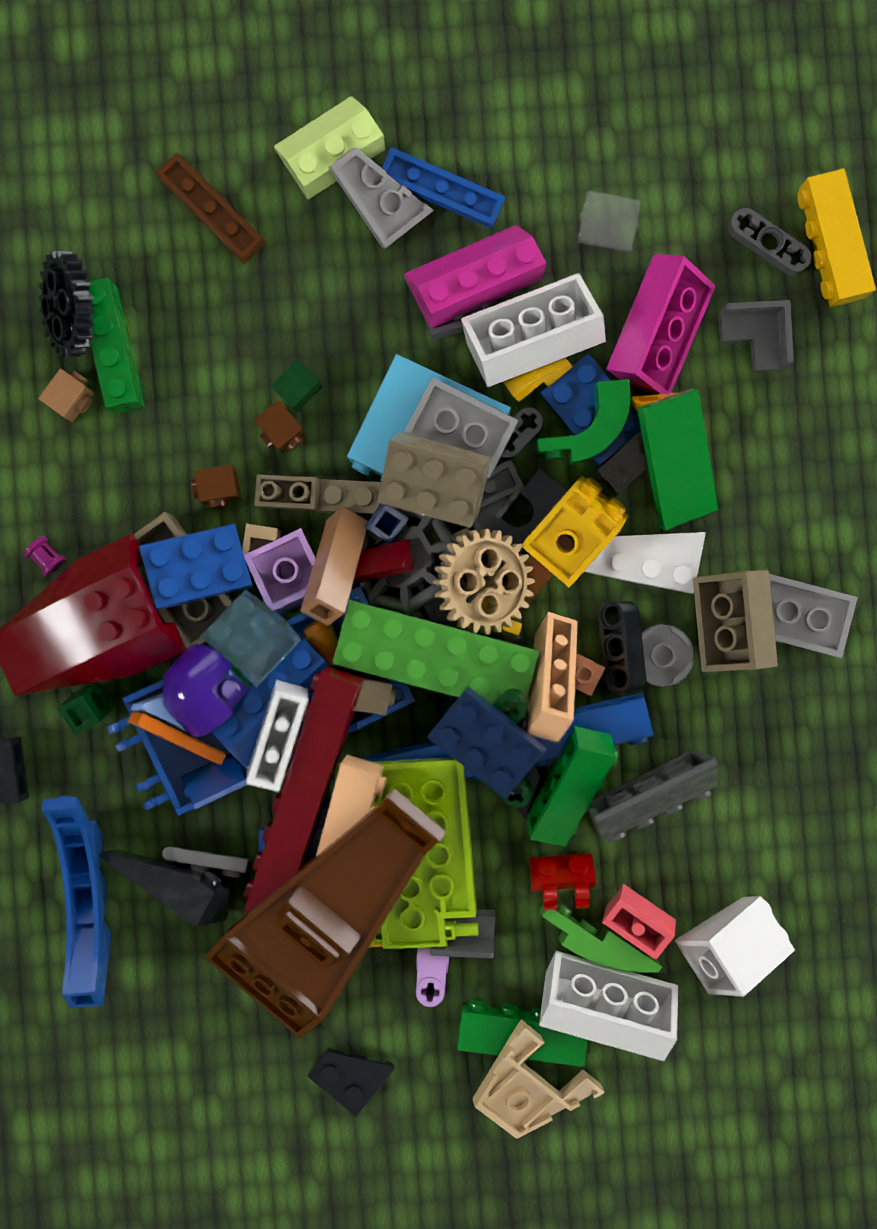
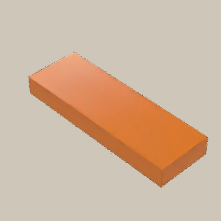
M132 712L127 721L210 762L222 765L226 756L224 752L144 713Z

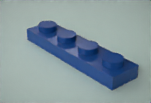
M392 147L382 166L386 174L400 185L405 186L413 195L490 229H493L505 202V196Z

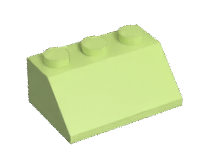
M350 96L276 144L274 149L306 198L310 199L337 181L328 166L346 152L356 147L372 159L385 150L383 133L368 110Z

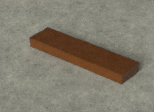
M178 153L155 173L157 178L243 264L266 244L265 240Z

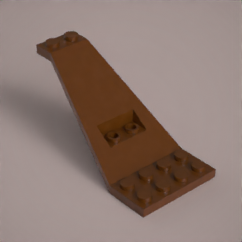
M393 789L367 815L232 925L204 958L298 1038L303 1037L322 1022L329 1013L422 860L441 841L446 832L432 818L426 816L413 805L406 796Z

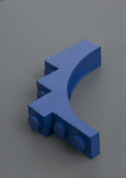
M60 796L55 799H44L42 812L52 828L56 841L65 894L66 960L62 996L70 1008L103 1006L112 935L104 921L108 885L100 871L101 858L99 857L103 848L104 836L96 820H88L77 797Z

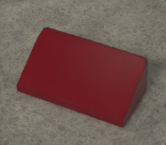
M407 539L361 550L353 583L360 584L412 572L410 540Z

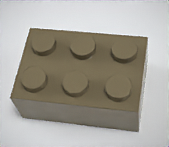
M399 432L389 441L377 502L471 528L478 518L492 457Z
M769 570L694 577L693 587L702 672L755 670L778 666Z

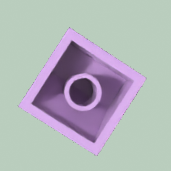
M300 528L244 555L269 612L275 618L302 606L316 556Z

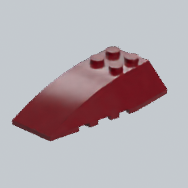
M133 533L76 560L0 628V666L14 696L130 677L187 650L174 621L163 625L137 570V567L143 565L139 545Z

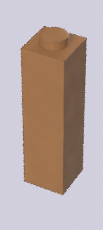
M343 506L326 520L300 610L327 626L345 613L367 531L365 525L368 520Z

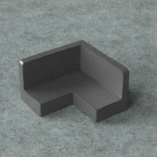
M790 300L727 303L718 313L720 344L751 342L752 373L780 372L786 370L794 363Z

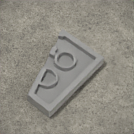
M356 147L350 149L328 166L382 248H387L434 211L426 203H422L412 195V192L405 186L400 185L386 174L384 169Z

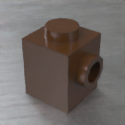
M280 400L254 419L264 431L259 436L270 450L276 447L281 454L286 450L292 452L303 443L301 438L306 435Z
M232 464L194 471L195 479L191 480L193 496L195 499L199 498L200 503L209 505V509L227 507V501L242 499L237 469Z

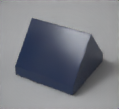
M381 503L365 525V528L391 544L409 518L393 506Z

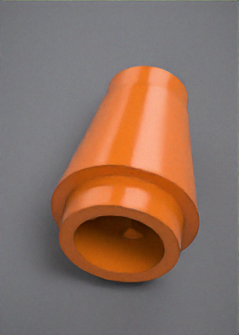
M316 620L303 629L306 635L304 639L331 666L333 665L338 639L332 623L327 626Z

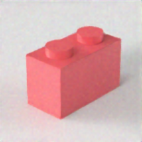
M625 884L620 887L605 908L602 923L655 960L675 936L676 919Z

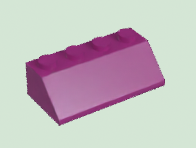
M514 225L404 273V278L431 329L454 320L459 315H465L481 308V305L490 304L542 281L547 263L533 236L517 225Z
M654 254L606 369L620 380L629 379L631 386L653 395L672 393L716 285L685 256Z

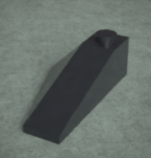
M123 850L102 851L99 855L100 858L195 927L225 921L228 917L229 890L220 884L221 879L210 872L192 870Z

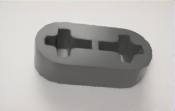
M529 407L523 408L513 417L518 420V424L512 435L514 434L517 437L512 444L514 451L505 450L500 459L509 460L514 458L539 433L543 424L542 415L539 411ZM524 416L528 419L533 416L535 418L533 424L536 428L528 427L520 433L518 429L523 424L521 417Z

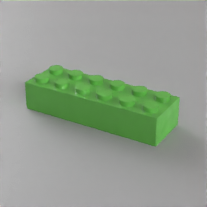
M349 600L332 664L459 697L466 687L469 686L492 704L503 692L512 688L520 689L528 696L539 651ZM516 700L509 702L505 710L511 711L513 708H518L519 702Z

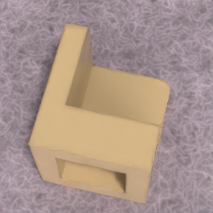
M246 524L242 547L243 554L250 553L281 538L282 531L277 528Z

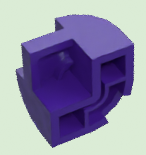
M201 644L190 645L163 677V696L165 701L163 705L169 714L192 737L204 736L225 722L234 713L231 709L249 690L242 680L230 669L233 665L214 649Z

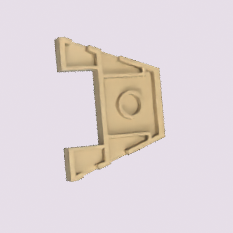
M523 1020L517 1024L472 1098L475 1108L516 1139L552 1121L551 1116L565 1108L572 1111L580 1106L579 1101L592 1094L595 1099L604 1093L601 1083L585 1070H581L562 1089L557 1090L523 1063L544 1044L541 1035Z

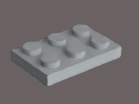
M432 377L404 434L491 456L492 459L487 479H490L518 424V420Z
M769 574L775 641L842 658L858 597Z

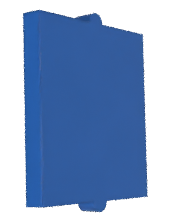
M229 753L225 756L222 765L210 762L181 776L186 788L184 794L186 797H190L196 810L247 785L242 773L244 770L241 763L237 764L234 756Z

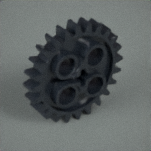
M51 251V255H46L47 261L42 263L44 271H40L43 280L42 283H39L42 295H39V300L41 301L40 312L44 317L42 324L47 326L46 337H50V346H55V353H60V357L65 358L81 357V354H86L85 348L90 347L88 339L93 338L90 327L95 325L91 319V314H95V310L92 308L94 297L89 292L91 283L86 282L87 270H82L83 262L78 260L77 254H72V251Z

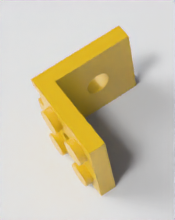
M582 475L522 543V547L568 587L578 579L616 537L628 518V515L625 513L626 508L621 502L615 498L610 500L601 492L603 489L598 482L590 477L586 479ZM562 534L571 535L575 540V547L571 550L561 548L558 543V537Z

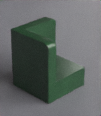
M298 359L272 384V388L296 413L323 388L320 381Z

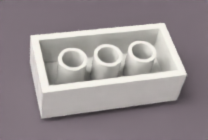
M579 273L461 318L467 346L487 387L606 342L603 314Z
M555 951L545 975L539 1026L664 1061L677 1040L678 985L630 971L610 968L588 959Z

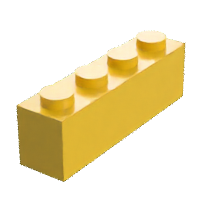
M845 168L808 177L799 188L797 198L800 208L805 211L807 237L812 239L815 250L813 252L814 265L817 269H820L823 280L821 282L822 295L824 299L828 300L830 308L866 299L876 291Z

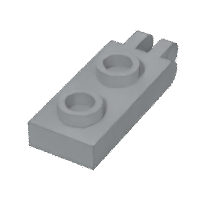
M166 847L162 852L166 860L191 864L190 869L200 872H209V868L213 867L222 869L221 875L240 877L241 872L246 873L250 870V858L179 847Z

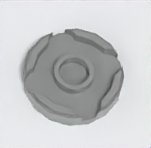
M663 624L651 626L642 631L646 682L651 685L664 687L677 684L687 677L694 661L692 642L687 635L675 626Z

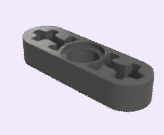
M742 208L737 210L728 223L730 235L784 273L792 276L798 275L810 264L811 253L804 244L754 210ZM745 218L749 221L747 227L742 231L738 227L740 225V222ZM760 227L762 230L757 234L755 239H752L751 236L755 233L756 229ZM763 235H773L777 240V247L773 250L764 248L761 243ZM785 244L788 247L780 257L777 256ZM796 253L800 257L799 263L794 266L790 261L792 259L791 256Z

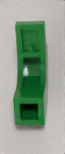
M629 379L597 382L593 388L595 416L591 426L582 433L573 436L537 439L535 443L536 456H544V460L550 461L563 459V454H568L569 466L587 462L605 451L620 434L627 420L630 409Z

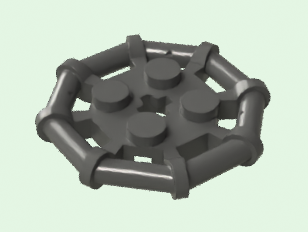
M396 508L405 516L422 519L418 527L408 526L405 523L392 542L410 540L413 571L378 579L379 581L375 585L373 581L360 583L370 606L382 607L411 616L415 614L417 609L436 598L435 594L442 590L440 585L433 584L434 580L441 579L442 574L438 573L437 577L431 574L437 565L436 555H450L451 553L446 545L453 543L458 545V543L455 541L444 520ZM433 527L442 543L433 545L427 534ZM367 529L361 550L370 549L373 539L376 540L374 544L376 547L389 543ZM441 561L440 567H444L445 563ZM425 580L432 584L413 597V588ZM388 587L400 590V599L386 596L385 593Z

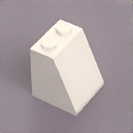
M761 896L740 898L675 940L707 993L715 995L745 996L795 951L789 941L787 932L779 926L772 914L770 905Z

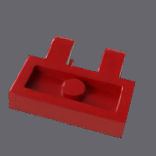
M592 854L529 858L532 891H542L544 910H557V890L574 889L576 908H589V888L596 887Z

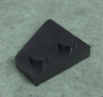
M328 1048L310 1069L307 1077L354 1116H357L394 1071L395 1065L392 1062H376L368 1060L367 1056L358 1054L347 1055L343 1051Z

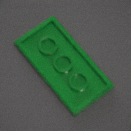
M691 388L638 407V416L659 528L668 530L717 511L718 505L699 390Z

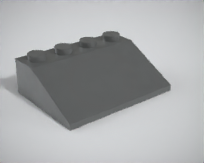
M693 749L594 797L587 814L602 842L606 840L609 843L618 841L626 836L625 831L635 826L641 829L652 824L655 821L653 817L664 812L666 815L673 814L683 808L682 803L690 799L699 801L711 795L710 790L718 786V763L714 757Z

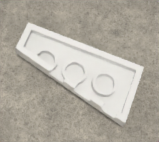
M706 532L616 536L584 572L694 594L693 578L697 577Z

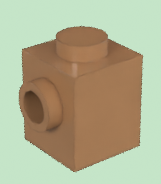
M60 368L38 399L67 420L74 422L80 413H84L92 403L91 397L94 392L86 387L89 381L75 370L69 375Z

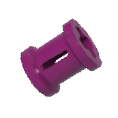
M41 536L26 548L23 555L27 559L31 558L43 570L42 575L46 578L56 573L65 564L67 559L62 555L59 556L47 544L48 539L45 536Z

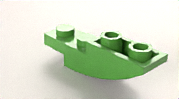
M557 900V910H544L543 905L539 909L543 918L563 930L558 937L561 945L592 962L624 971L659 972L662 968L657 959L652 958L608 926L604 925L599 934H597L598 928L584 918L579 922L570 916L572 911Z

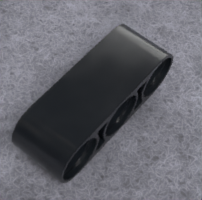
M631 601L606 602L599 610L606 685L614 693L640 690L646 682V669L639 609ZM618 611H620L621 614L620 620L618 618ZM622 642H623V645H624V650H623V651H622V648H621V643H622ZM625 673H626V675H627V683L625 682V679H624Z

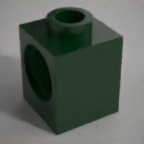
M94 682L72 693L57 709L72 732L78 734L100 723L114 708V705L99 682Z

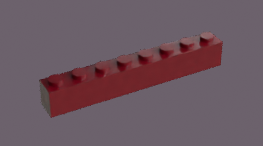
M327 666L320 674H315L310 686V692L314 693L311 704H306L301 722L304 723L301 734L297 733L291 751L295 754L292 763L287 764L282 780L285 785L282 794L278 793L271 808V811L276 813L273 822H268L262 836V840L266 841L264 851L258 852L253 864V869L257 871L254 880L249 881L244 892V898L248 899L245 912L251 911L304 867L365 679Z

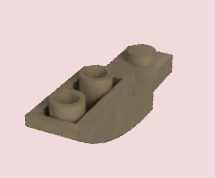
M257 475L254 506L332 514L343 506L356 514L373 515L381 504L377 502L381 482Z

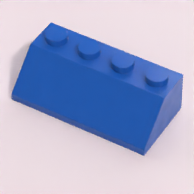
M303 639L249 688L246 694L231 709L234 713L213 730V734L248 769L275 680L307 688V703L311 704L314 694L310 692L312 680L316 673L320 674L329 665ZM302 722L300 723L298 734L302 732L304 726Z

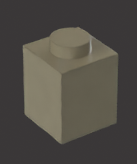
M352 670V675L365 679L355 711L386 715L388 706H393L396 695V687H392L391 680L366 672Z

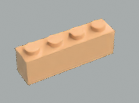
M548 612L534 635L533 649L539 651L530 685L527 733L558 743L573 722L578 621Z
M347 755L341 762L317 855L375 808L373 807L376 796H382L387 780L386 777H382L383 765Z

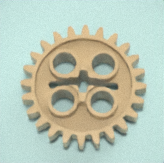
M480 529L479 534L476 530L468 531L467 537L465 535L457 536L458 545L454 543L446 545L451 554H440L439 556L445 563L444 567H435L434 569L442 574L441 579L433 581V584L442 587V590L437 592L435 597L445 599L439 607L440 610L450 609L451 611L447 619L452 621L458 619L457 627L465 629L468 626V632L477 633L478 630L480 634H489L490 630L500 633L502 625L504 627H512L511 617L521 619L522 616L518 609L529 608L524 598L534 594L527 589V585L535 583L534 579L527 578V573L534 569L533 566L524 565L529 555H519L518 552L522 545H511L512 536H503L501 538L502 535L499 530L492 531L490 534L489 529ZM484 551L488 556L486 566H483L481 562V555ZM463 574L467 578L465 589H462L460 586V578ZM506 574L509 582L508 586L504 589L502 578ZM469 595H471L467 603L466 599ZM484 597L488 600V608L485 612L481 608V602Z

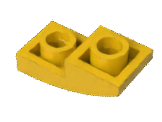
M565 357L503 381L513 397L520 402L541 383L544 382L548 387L551 386L573 366Z

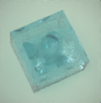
M246 589L200 636L212 649L226 658L233 665L232 667L256 688L301 641V638L284 618Z

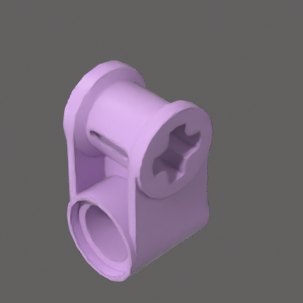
M418 948L416 997L422 1005L434 1007L440 1004L445 994L449 956L430 955V948ZM428 983H434L435 990L432 995L427 994L426 988Z

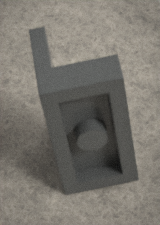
M477 909L476 917L446 918V921L456 920V923H478L479 935L459 936L456 940H447V947H430V955L494 958L495 910Z

